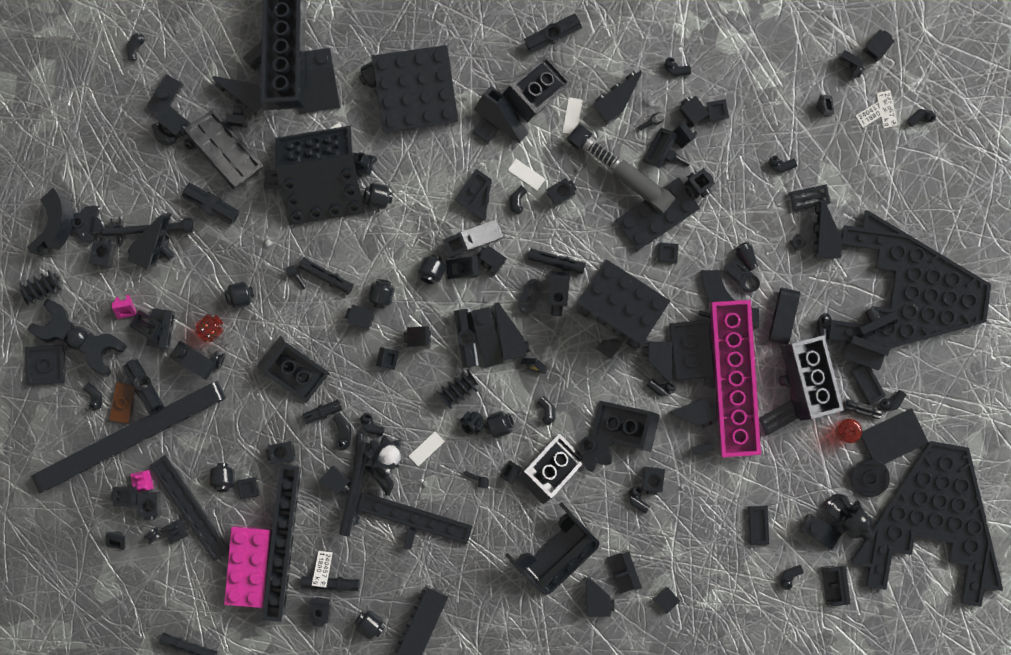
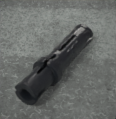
M533 248L530 249L528 260L562 268V271L569 270L583 274L586 262L570 259L569 256L562 257Z
M305 257L302 258L298 265V268L323 280L330 287H335L347 293V295L350 294L354 287L353 283L341 278L340 274H334Z
M341 576L338 578H328L326 587L312 586L313 577H301V588L337 590V592H342V590L359 592L360 579H346Z
M164 632L159 640L160 645L173 648L176 652L181 651L190 655H217L218 651L186 641L183 637H174Z

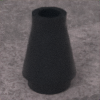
M749 241L735 247V254L749 271L759 266L753 245H750Z

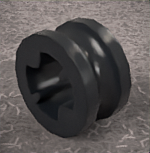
M215 351L211 360L216 363L217 369L220 370L226 354H219V351Z
M156 526L143 538L148 539V544L150 545L163 533L159 532Z

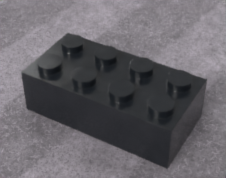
M825 336L780 346L799 420H810L843 411L844 408Z

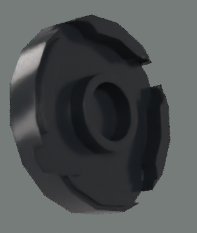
M873 458L863 459L852 469V485L863 496H878L889 486V470L880 460Z

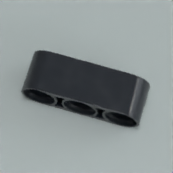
M784 287L780 288L769 333V341L784 345L789 344L800 299V291Z

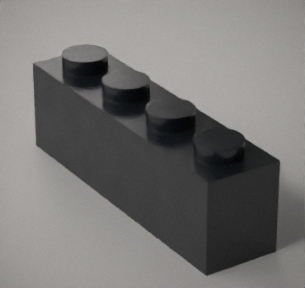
M428 586L426 590L422 588L418 597L421 600L419 607L414 606L410 615L413 620L410 625L406 624L402 633L405 638L402 643L398 642L394 652L397 655H423L449 597L448 594L431 586Z

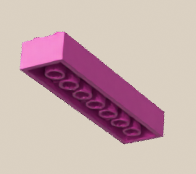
M751 300L709 302L720 456L761 455Z

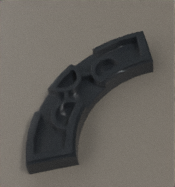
M701 270L703 287L711 302L736 301L727 292L723 284L721 270ZM751 308L752 325L754 328H759V308Z

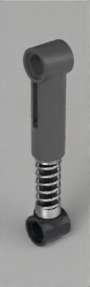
M577 124L566 140L576 149L589 151L590 155L593 154L594 158L597 157V161L601 160L602 164L610 167L616 178L648 201L655 210L664 214L674 202L675 197L663 187H659L624 159L620 160L614 157L613 153L610 154L609 150L606 151L605 147L602 148L601 144H597V141L592 138L593 135L587 128Z

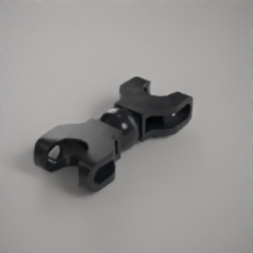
M46 299L43 305L52 313V321L46 326L31 323L27 328L28 331L44 342L61 340L71 349L80 350L86 355V361L93 371L109 377L111 370L103 363V354L111 349L123 353L127 348L126 344L111 334L94 336L88 333L84 327L75 326L69 321V315L62 305Z

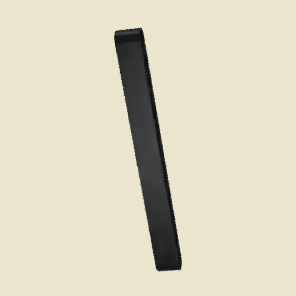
M215 381L171 403L155 415L150 414L31 475V478L39 493L47 491L217 404L227 397L219 381Z

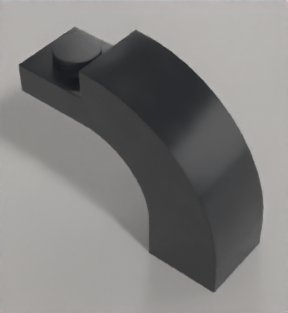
M54 187L40 199L48 215L46 228L39 237L27 246L30 253L40 256L47 254L51 248L59 250L66 243L73 226L74 214L71 201L65 191Z

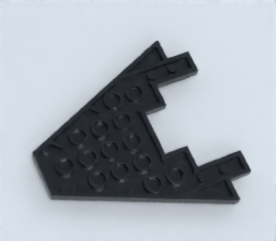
M868 210L864 211L862 228L843 226L842 245L878 250L876 269L895 271L890 309L875 308L881 318L895 312L898 316V322L896 325L865 338V340L887 348H893L987 322L991 284ZM832 320L828 339L845 341L848 344L850 336L861 338L859 329L865 326V324Z
M929 441L872 529L874 539L863 542L852 559L851 564L869 567L866 586L886 590L893 552L912 555L915 536L951 542L948 561L967 565L961 603L982 607L985 588L1003 591V586L970 450L968 447Z

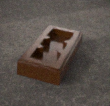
M116 382L109 420L130 423L135 397L133 385Z

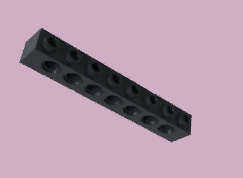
M280 464L262 620L282 622L285 616L302 466Z

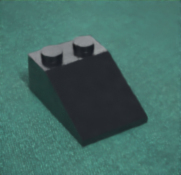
M331 48L305 51V106L302 108V113L340 108Z
M546 54L510 84L502 94L507 97L512 107L528 123L572 82Z
M281 335L257 365L263 374L305 403L308 402L329 375V371Z
M599 401L591 436L595 438L606 436L613 444L651 452L660 415L652 411Z
M559 433L519 473L517 479L544 504L551 500L583 464L582 455Z

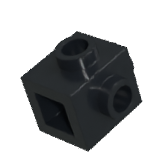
M704 168L699 172L695 170L687 176L688 180L685 183V189L690 196H693L695 199L700 196L704 198L712 192L710 189L715 182Z

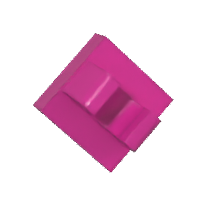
M126 295V300L120 301L119 297H116L115 302H112V309L117 319L136 315V308L130 295Z
M151 470L130 474L132 486L137 487V492L154 489Z

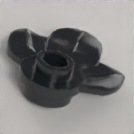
M94 205L86 206L80 213L74 214L72 230L77 232L78 238L85 243H93V234L100 233L101 229L107 228L104 222L97 217L101 211L100 207ZM80 219L81 224L76 226L75 221Z
M586 436L582 439L580 443V448L583 452L582 462L588 471L593 472L597 464L610 465L612 463V455L608 450L612 445V441L608 437L598 436L595 438L593 436ZM590 442L593 444L591 449L588 448Z

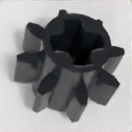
M467 411L460 419V422L463 423L461 425L462 430L466 434L472 435L474 433L477 435L485 426L482 423V415L476 411L471 413Z

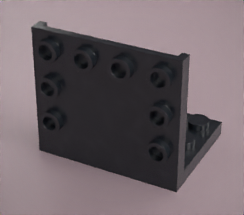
M350 125L275 138V168L289 225L365 213L353 157Z
M606 259L575 308L578 309L577 312L586 318L588 316L626 340V344L633 349H640L648 342L646 338L671 300Z

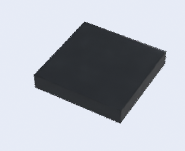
M65 345L25 347L27 385L66 383Z

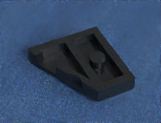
M475 169L454 200L485 221L492 179L478 169Z

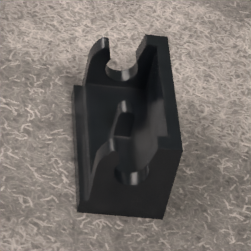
M839 564L821 567L826 605H851L846 566Z

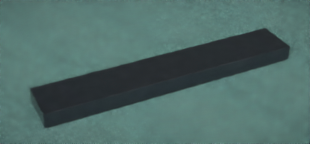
M166 454L152 463L150 467L213 561L228 552L229 546L168 455Z
M362 492L357 508L358 511L464 544L468 543L473 526L366 492Z

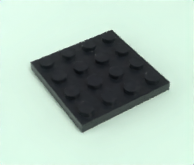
M447 45L371 56L383 132L458 121Z

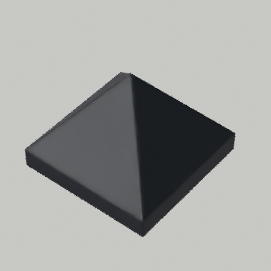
M819 96L816 108L822 114L834 115L832 96Z
M120 531L106 532V546L125 550V536Z

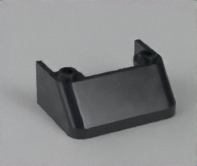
M562 502L559 505L566 512L559 521V527L562 530L535 556L531 553H524L515 560L509 553L505 555L520 574L543 595L552 593L599 547V541Z

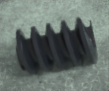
M48 270L47 277L40 273L41 279L39 280L34 276V283L27 279V286L22 282L19 283L21 295L28 306L29 301L36 303V298L42 300L43 295L49 297L50 291L55 294L57 293V288L61 291L64 290L62 280L57 272L52 273L51 270Z
M468 369V376L461 373V380L455 377L454 385L451 382H447L448 389L441 386L442 393L437 391L442 401L450 409L453 408L452 402L457 405L459 404L458 398L466 399L465 393L471 396V389L476 392L478 391V383Z

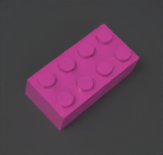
M237 525L231 527L224 605L263 608L272 528Z

